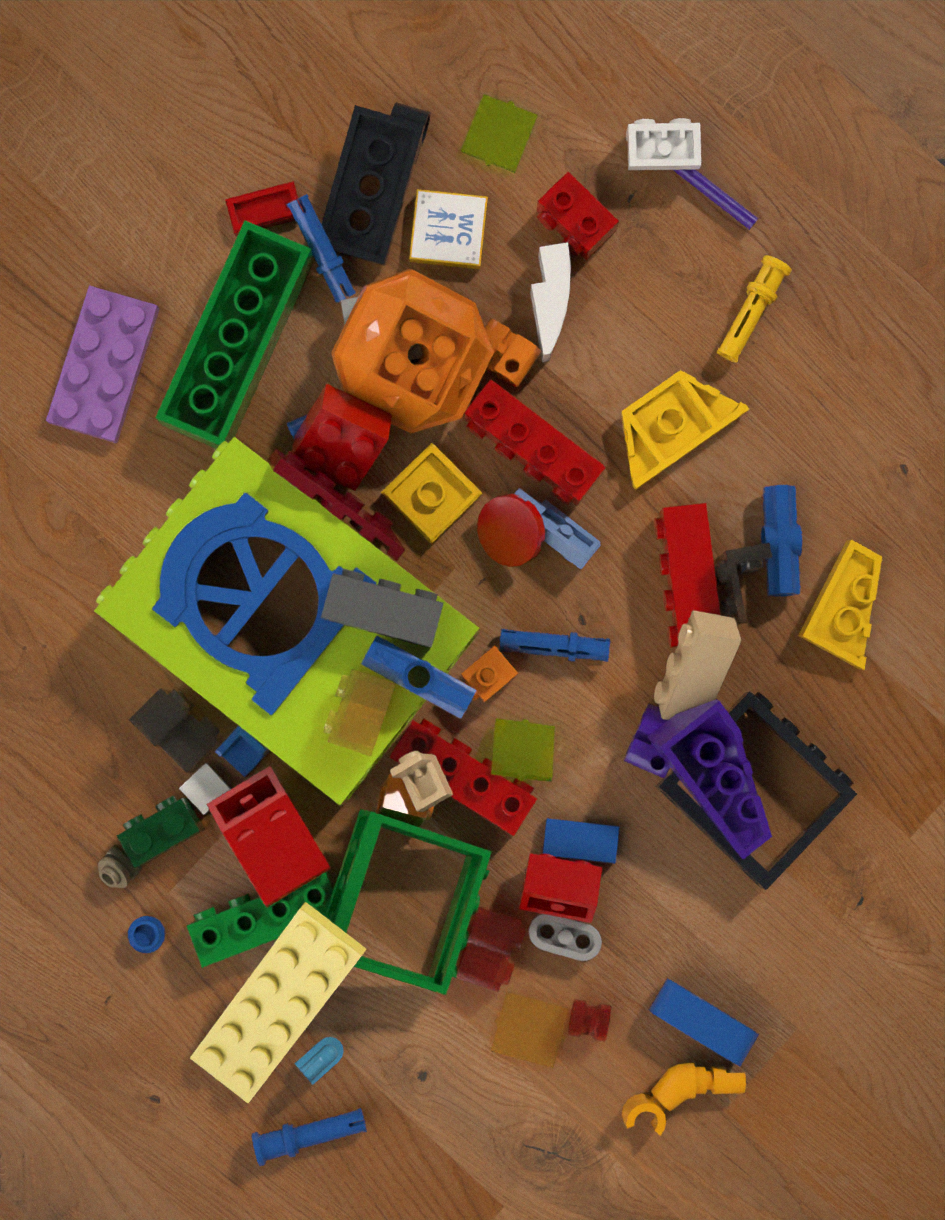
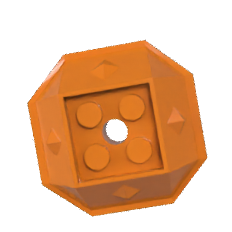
M407 269L363 287L331 354L342 391L392 414L391 424L409 433H415L463 417L494 351L475 302L413 269ZM418 343L422 348V356L417 362L411 363L408 359V351L412 345Z

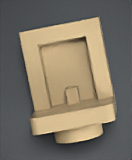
M414 751L399 759L400 764L390 770L393 778H402L417 812H424L453 795L435 755Z

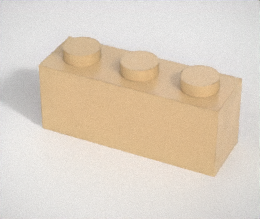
M692 611L688 623L683 624L680 629L679 644L675 653H671L668 657L665 677L662 682L659 681L655 688L654 700L659 705L662 719L669 720L680 712L716 699L742 641L735 618Z

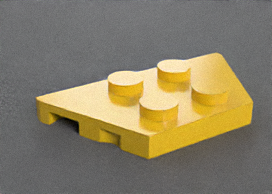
M681 370L642 396L621 412L632 487L636 491L749 411L748 406L742 402L737 403L720 394L721 391L710 385L701 384L695 377Z

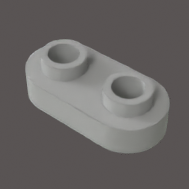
M539 914L531 921L529 926V936L532 943L537 948L579 961H587L594 958L601 949L602 940L599 932L594 926L585 922ZM545 924H549L554 928V933L549 938H545L540 934V929ZM581 934L589 937V944L584 948L578 947L575 943L577 936Z

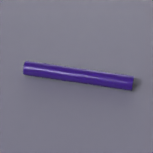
M673 170L749 230L759 219L697 170Z

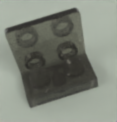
M770 543L727 550L716 558L717 564L714 565L717 586H722L724 600L719 601L721 616L735 618L737 627L747 623L738 575L758 572V569L764 568L763 563L772 558Z

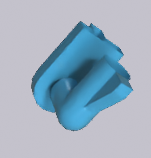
M325 1037L295 1062V1065L313 1085L340 1061L344 1052L343 1045L334 1037Z

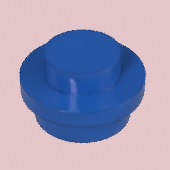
M153 916L139 917L129 927V943L138 952H154L161 947L165 940V928L161 921Z

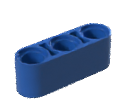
M668 978L649 1008V1011L740 1067L759 1036L751 1028Z

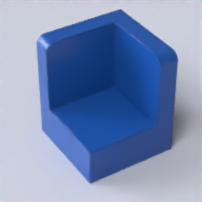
M240 726L215 751L220 757H224L244 777H247L270 752L268 748Z

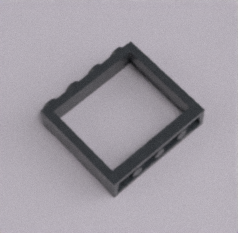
M749 691L744 693L727 711L734 722L750 709L838 793L766 870L751 855H748L745 859L740 858L705 811L677 784L680 780L672 769L655 787L761 889L767 890L849 804L857 793L851 788L854 784L853 781L838 768L833 771L824 762L827 756L816 745L810 743L807 746L797 737L800 730L785 717L780 720L770 711L774 706L764 695L759 692L754 695Z

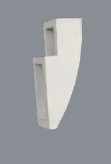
M568 242L539 247L538 258L543 282L531 284L530 295L539 347L542 351V362L550 360L558 343L566 317L571 273Z

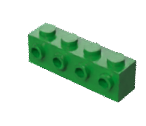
M326 871L269 907L264 905L260 897L251 900L248 893L228 901L230 908L222 912L216 913L215 908L212 907L194 914L196 922L187 925V929L201 967H206L278 939L305 902L325 916L334 890V884L329 871Z

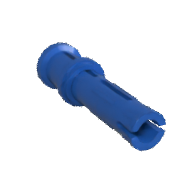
M359 1108L352 1112L298 1127H293V1124L289 1125L287 1123L282 1125L280 1130L262 1135L258 1132L252 1133V1142L258 1165L263 1166L267 1160L288 1155L290 1158L295 1157L296 1154H299V1149L360 1132H367L362 1109Z

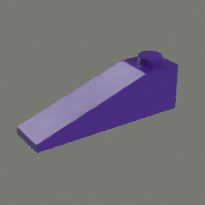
M718 699L674 715L648 736L668 766L740 858L745 859L772 837L761 798L757 794L752 778L751 764L747 760L744 751L741 731Z

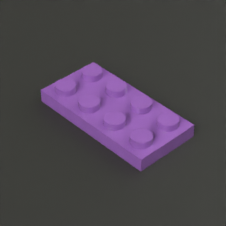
M89 285L46 421L49 424L113 443L118 442L158 316L159 307L157 305Z

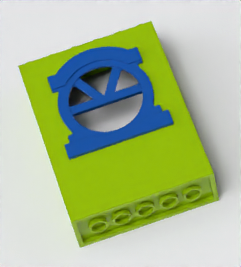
M233 437L229 443L224 441L218 446L212 456L215 461L207 471L202 469L194 476L189 484L191 491L183 500L178 498L166 512V516L169 518L160 529L155 527L149 532L143 541V545L146 547L138 557L131 556L124 563L119 571L122 576L113 587L108 585L100 593L96 600L99 605L94 612L340 806L345 805L427 701L361 665L376 636L387 640L421 660L427 661L432 666L448 674L478 636L480 628L439 596H437L436 601L442 602L443 607L431 648L322 619L321 615L333 573L341 575L343 569L364 574L363 581L378 585L379 579H384L401 584L400 591L414 595L416 589L434 592L346 523L331 514L319 502L311 499L274 472L268 462L236 437ZM250 537L274 540L285 546L283 553L263 578L248 543ZM227 542H231L251 592L198 584L197 579L204 562L217 548ZM300 557L314 577L319 599L317 616L307 636L290 650L271 656H252L229 648L228 645L296 559ZM199 600L240 605V607L217 635H213L204 623L197 603ZM417 666L409 671L408 681L413 687L423 688L429 683L430 675L424 667Z

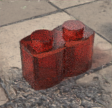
M479 905L469 932L467 945L458 966L456 978L499 992L501 984L508 986L514 969V964L509 963V958L513 948L520 949L526 930L520 927L521 919Z

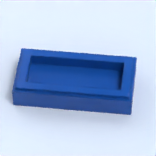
M546 818L542 854L616 863L619 826Z

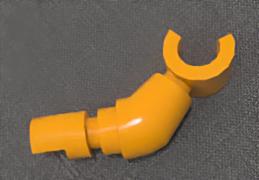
M682 1063L667 1069L651 1090L653 1096L641 1093L633 1095L626 1101L622 1109L626 1129L634 1127L636 1117L640 1113L648 1111L654 1113L651 1124L654 1131L661 1136L666 1126L664 1114L666 1109L672 1111L687 1099H695L696 1094H706L707 1090H711L712 1094H743L746 1090L745 1073H727L725 1066H711L710 1071H706L705 1067H695L694 1063Z

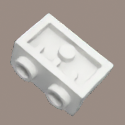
M677 118L669 123H655V120L639 119L634 121V124H628L626 131L628 170L700 169V123H691L690 119Z

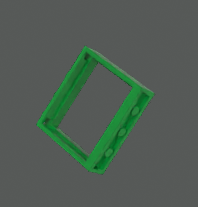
M360 809L325 917L347 933L380 828L466 855L428 976L366 956H361L353 966L446 995L452 977L456 978L457 976L456 963L459 953L465 949L468 942L469 932L467 928L471 916L477 912L480 904V895L478 893L482 881L489 875L490 871L486 869L492 851L372 811Z

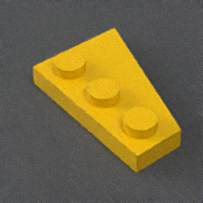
M846 540L798 635L859 670H865L867 657H864L867 637H870L871 632L870 616L872 603L876 600L882 556L853 540Z

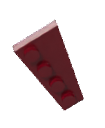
M275 449L267 461L274 472L314 500L317 496L321 498V505L338 519L344 520L346 516L351 519L349 523L369 542H372L375 537L378 538L386 549V554L395 561H398L404 553L405 548L391 529L393 523L377 511L371 515L363 509L365 504L358 497L348 491L345 495L339 493L334 489L336 485L334 481L319 471L316 475L310 473L304 468L307 465L306 462L291 451L284 455Z

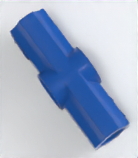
M789 485L764 487L762 494L764 525L761 530V550L763 557L766 558L767 596L786 597L799 595L801 588L799 557L802 553L801 526L797 524L796 488Z
M376 636L361 665L460 719L477 691L432 666L427 661L419 659L379 636ZM421 666L429 672V683L423 688L413 687L408 681V673L414 667Z

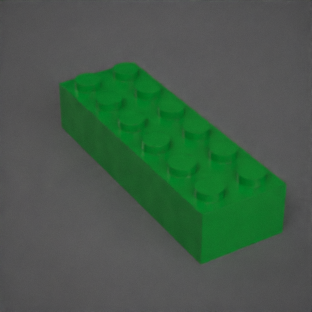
M244 220L155 417L162 426L215 449L222 442L227 441L229 443L236 436L314 262L311 248Z

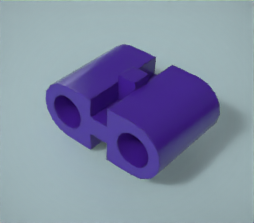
M648 703L637 731L628 747L624 762L664 779L670 767L648 738L651 733L668 721L662 719L659 707Z

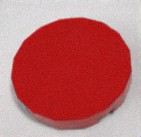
M513 493L500 495L487 502L478 515L477 532L480 544L487 555L494 561L508 567L524 565L538 556L541 551V542L545 539V527L542 516L535 505L529 500L524 501L522 498H519V495Z

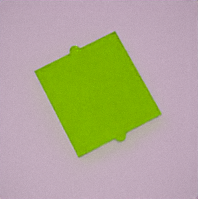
M483 94L461 152L484 161L486 166L493 164L515 173L538 115L514 106L513 101L506 103Z
M496 718L491 774L516 777L519 781L531 779L551 782L553 778L555 726L529 723L527 719H523L521 722Z

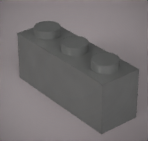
M343 569L341 575L333 573L321 615L322 619L420 646L432 647L443 607L442 602L436 601L438 594L421 589H416L414 595L400 591L401 584L384 579H379L378 585L363 581L364 574Z

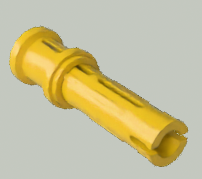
M764 255L761 260L762 268L754 282H749L746 292L748 297L723 343L717 350V354L726 360L737 363L739 355L754 331L766 306L776 301L778 297L776 291L784 277L789 276L792 271L786 263L775 257Z

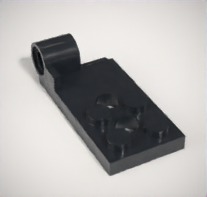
M395 102L391 115L355 105L321 224L335 252L386 266L414 164L416 165L420 149L426 138L431 112ZM366 177H376L380 181L379 191L372 196L364 195L360 189L361 182ZM358 211H364L370 216L369 226L362 231H357L351 226V217Z

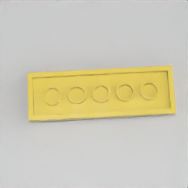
M305 902L190 1059L245 1102L249 1103L366 951V948Z

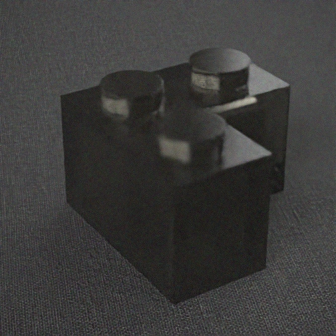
M160 688L129 721L154 746L161 747L186 773H193L223 743L217 737L221 731L206 716L200 720L191 711L195 706L194 703L180 690L173 689L170 691Z

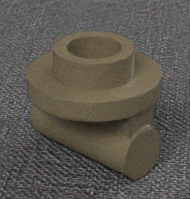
M115 845L98 862L99 877L107 886L112 888H125L143 869L142 867L134 868L129 857Z

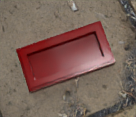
M294 181L225 199L235 236H238L244 220L264 229L295 221L290 209L286 205L298 199Z

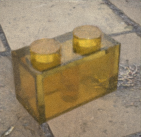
M353 669L350 676L342 675L335 695L342 698L338 712L330 710L323 731L330 734L328 742L372 756L395 683Z

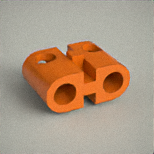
M489 319L485 325V330L494 354L486 371L493 372L499 379L517 388L542 351L523 336L512 333L511 329L494 319Z

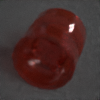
M574 999L569 1020L568 1036L581 1037L582 1035H589L595 1041L605 1042L610 1023L611 1005L599 1003L596 1006L588 1005L585 1000Z

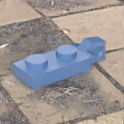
M521 488L514 493L519 495V498H522L524 501L529 500L539 511L545 527L544 541L563 555L567 561L582 569L601 546V542L546 499L541 503L533 499Z

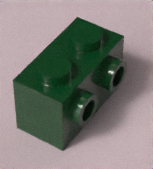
M171 796L155 806L157 813L145 819L140 814L123 824L125 831L117 835V838L134 868L149 863L205 830L188 798H181L177 801L175 796Z

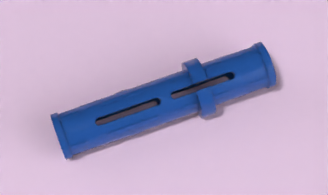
M308 194L286 204L309 248L312 250V255L318 264L316 270L319 275L323 274L335 303L346 299L345 296L350 297L355 294L356 291L353 289L341 265L344 261L341 256L337 257L309 200Z
M501 628L499 651L568 657V661H575V658L608 662L610 638L578 636V633L570 632V635H557Z

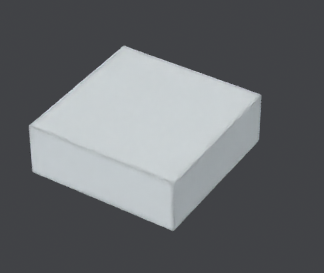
M205 763L179 788L203 815L210 811L206 805L207 803L231 790L208 763Z

